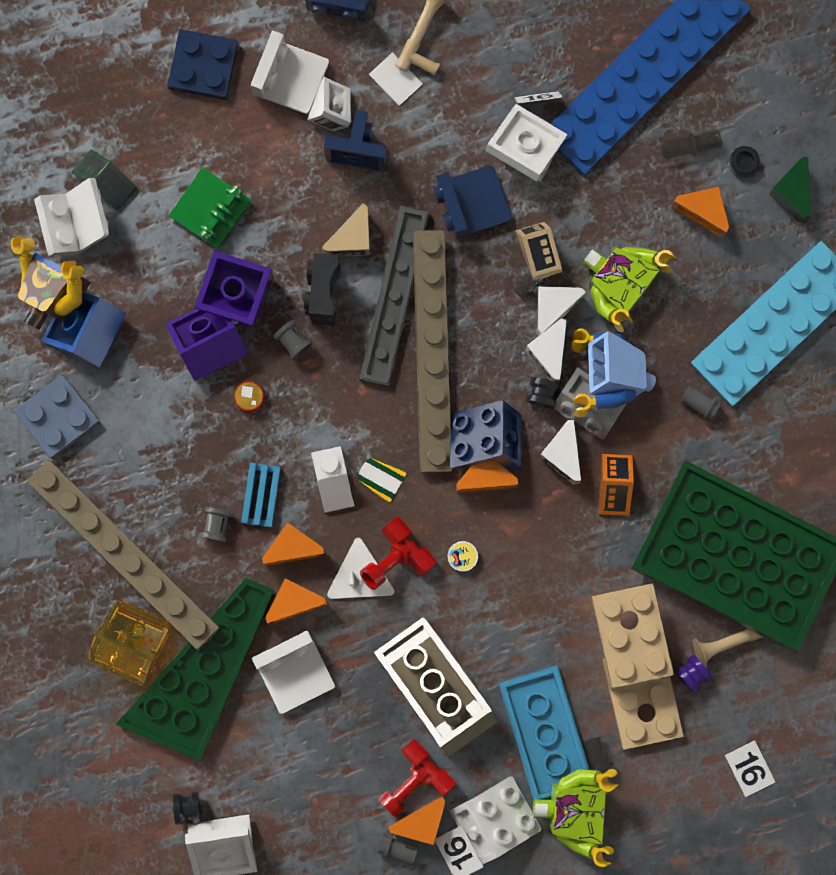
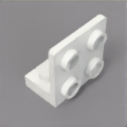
M272 30L250 85L252 93L257 97L307 115L310 113L329 60L286 44L284 35Z
M88 178L66 194L40 195L34 199L48 257L80 254L109 235L108 221L104 215L101 193L95 178Z
M308 631L252 657L256 669L259 670L281 714L335 688V684Z
M511 776L449 811L457 826H463L482 864L498 858L541 831L537 819L533 818V812L514 778Z

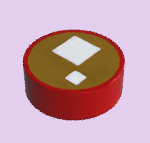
M253 381L240 383L234 391L235 404L244 412H255L264 403V392L261 386Z

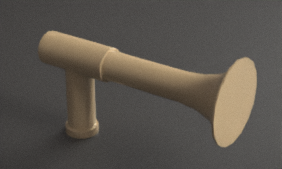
M426 0V5L410 39L407 40L395 65L397 68L407 72L412 63L432 73L431 75H435L440 64L416 52L434 14L443 4H450V0Z
M746 629L710 643H701L694 638L693 647L697 658L707 668L708 660L714 655L748 641L752 642L760 639L763 636Z

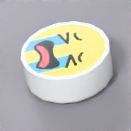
M459 541L450 547L447 554L448 562L454 570L460 572L468 571L476 565L478 552L471 543Z

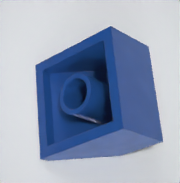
M84 293L82 295V304L69 313L65 320L60 321L52 317L41 342L80 361L100 367L102 361L108 355L109 347L116 333L122 326L126 313L99 297Z

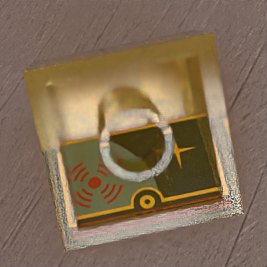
M118 598L93 638L87 662L143 686L155 667L173 625L166 619Z

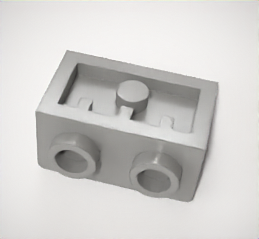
M577 368L557 398L554 409L559 411L564 417L574 420V422L584 427L589 433L604 439L626 404L601 410L593 407L590 408L586 416H575L574 412L577 408L585 407L583 404H572L577 395L586 394L590 398H595V395L590 394L589 374Z

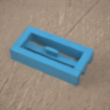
M250 463L242 524L272 528L281 467ZM256 471H261L255 516L252 519L249 518L255 475ZM269 472L273 473L267 519L261 520L267 473Z

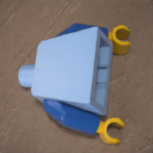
M577 329L573 333L572 351L577 353L584 352L588 345L590 394L595 395V398H590L586 394H579L574 398L573 405L583 404L585 406L584 408H577L574 412L575 416L584 417L588 414L590 408L593 407L601 410L630 403L637 395L653 389L656 377L646 372L644 352L631 345L622 334L607 331L606 333H594V336H589V333L584 329Z

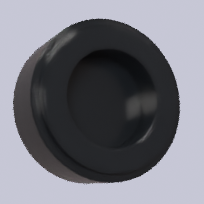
M749 146L736 148L729 158V168L732 173L743 178L753 175L760 164V157L757 151Z

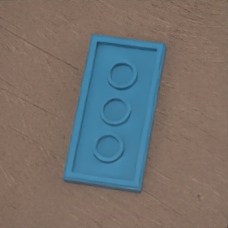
M558 666L498 683L533 800L550 798L552 785L559 783L561 778L578 769L589 770Z

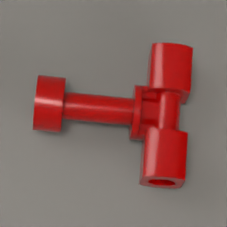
M397 516L381 530L392 543L390 546L391 554L377 565L374 563L366 565L360 570V576L369 588L376 590L386 581L385 574L398 563L402 565L409 563L418 575L422 577L438 561L425 546L419 549L409 537L412 531Z
M415 738L401 750L413 764L410 768L413 775L392 795L386 791L378 799L394 817L404 809L400 804L421 783L426 787L431 783L443 796L457 785L443 768L439 769L428 758L430 754Z

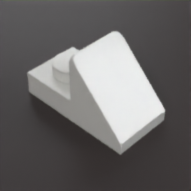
M341 446L312 452L324 512L354 507Z

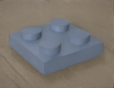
M60 374L14 410L15 414L51 459H54L100 423L63 374Z

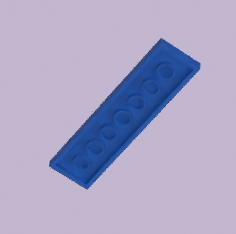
M675 0L551 123V125L567 134L558 152L585 176L749 13L751 8L742 0Z

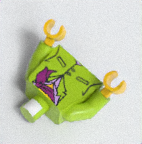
M636 247L615 248L610 256L605 258L592 249L583 261V264L596 273L589 286L591 288L590 296L597 313L613 323L618 332H623L624 329L620 323L624 320L633 323L629 312L659 272L657 267L659 266L664 272L670 273L672 269L665 263L671 259L677 261V258L669 250L658 252Z
M578 769L561 778L559 783L552 785L551 800L534 799L533 818H549L551 832L558 841L578 854L590 859L593 858L595 864L599 867L611 865V862L603 859V852L610 855L614 853L612 847L598 848L597 844H602L606 792H610L619 786V784L610 783L608 777H615L618 774L617 771L609 769L602 774L601 771Z

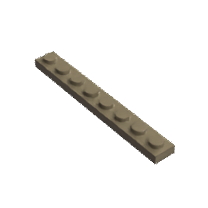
M444 230L414 231L413 260L420 473L452 472L450 467L451 426Z
M49 459L27 480L198 651L220 630Z

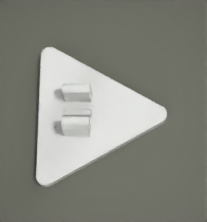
M356 538L327 593L328 598L392 596L394 594V589L387 578L376 590L369 588L361 579V569L369 563L377 565L362 539Z

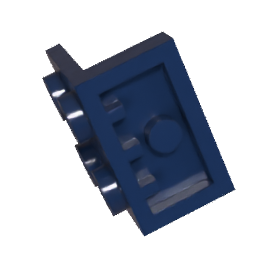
M504 400L453 413L451 415L450 467L458 470L496 460L511 472L520 470L522 414Z

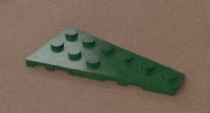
M245 578L210 618L220 630L199 651L190 642L187 643L115 725L201 761L275 590Z

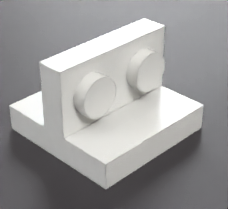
M515 104L487 144L485 151L537 182L538 180L541 181L545 176L553 157L565 141L567 134Z
M249 815L188 824V834H185V841L194 875H239L257 872Z

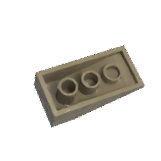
M424 617L374 652L447 757L498 722L491 708Z

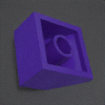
M213 251L194 308L253 327L265 304L274 278L272 269Z
M193 309L166 323V327L194 381L201 377L209 376L213 371L229 363H234L248 354L238 331L230 319Z

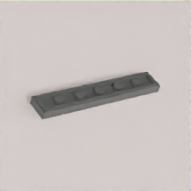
M400 205L359 378L360 381L386 387L390 385L414 283L413 232L426 230L430 215L428 211Z

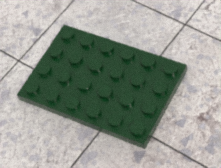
M685 460L630 569L797 653L836 574V537Z

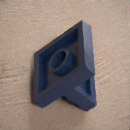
M356 110L350 139L326 135L324 151L327 162L385 172L387 163L386 146L372 144L374 131L372 130L373 123L368 120V112Z

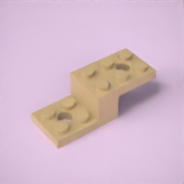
M653 583L592 596L605 656L602 661L622 750L684 737L670 676L674 675ZM624 612H632L636 615L638 623L634 629L628 630L622 627L620 617ZM642 704H649L654 708V718L649 722H643L638 717V708Z

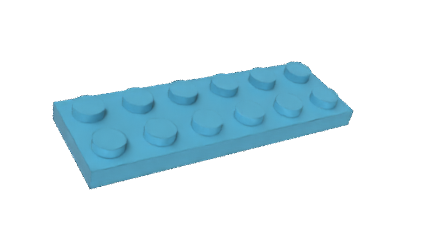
M820 241L690 363L694 370L731 408L836 310V255Z

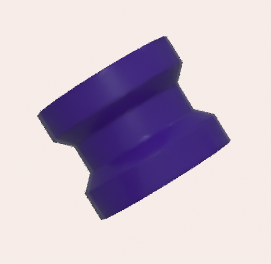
M695 655L688 658V663L685 666H679L674 670L681 682L693 694L699 690L700 684L709 682L713 678Z

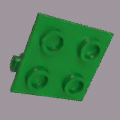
M202 167L168 216L218 249L252 200L242 194L243 191L237 186H230Z

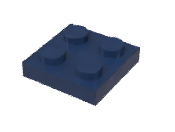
M179 29L167 84L168 89L227 100L238 40Z

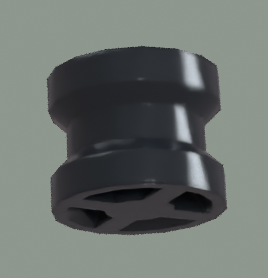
M531 377L529 384L532 388L531 392L526 395L525 402L538 407L554 409L556 404L554 395L559 391L560 384L544 378Z
M192 792L188 796H183L180 793L173 794V813L176 825L190 820L194 823H201L199 792Z

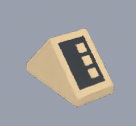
M364 203L323 245L324 254L339 255V257L370 255L368 207Z
M545 222L515 230L533 281L562 272L552 230Z

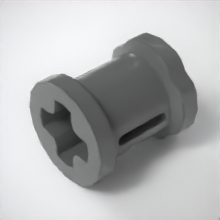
M293 320L287 322L273 335L275 341H280L290 353L289 358L292 361L303 355L313 344L310 339L306 340L296 329V323Z
M206 507L207 518L204 532L200 533V537L226 542V526L228 518L232 517L233 512Z

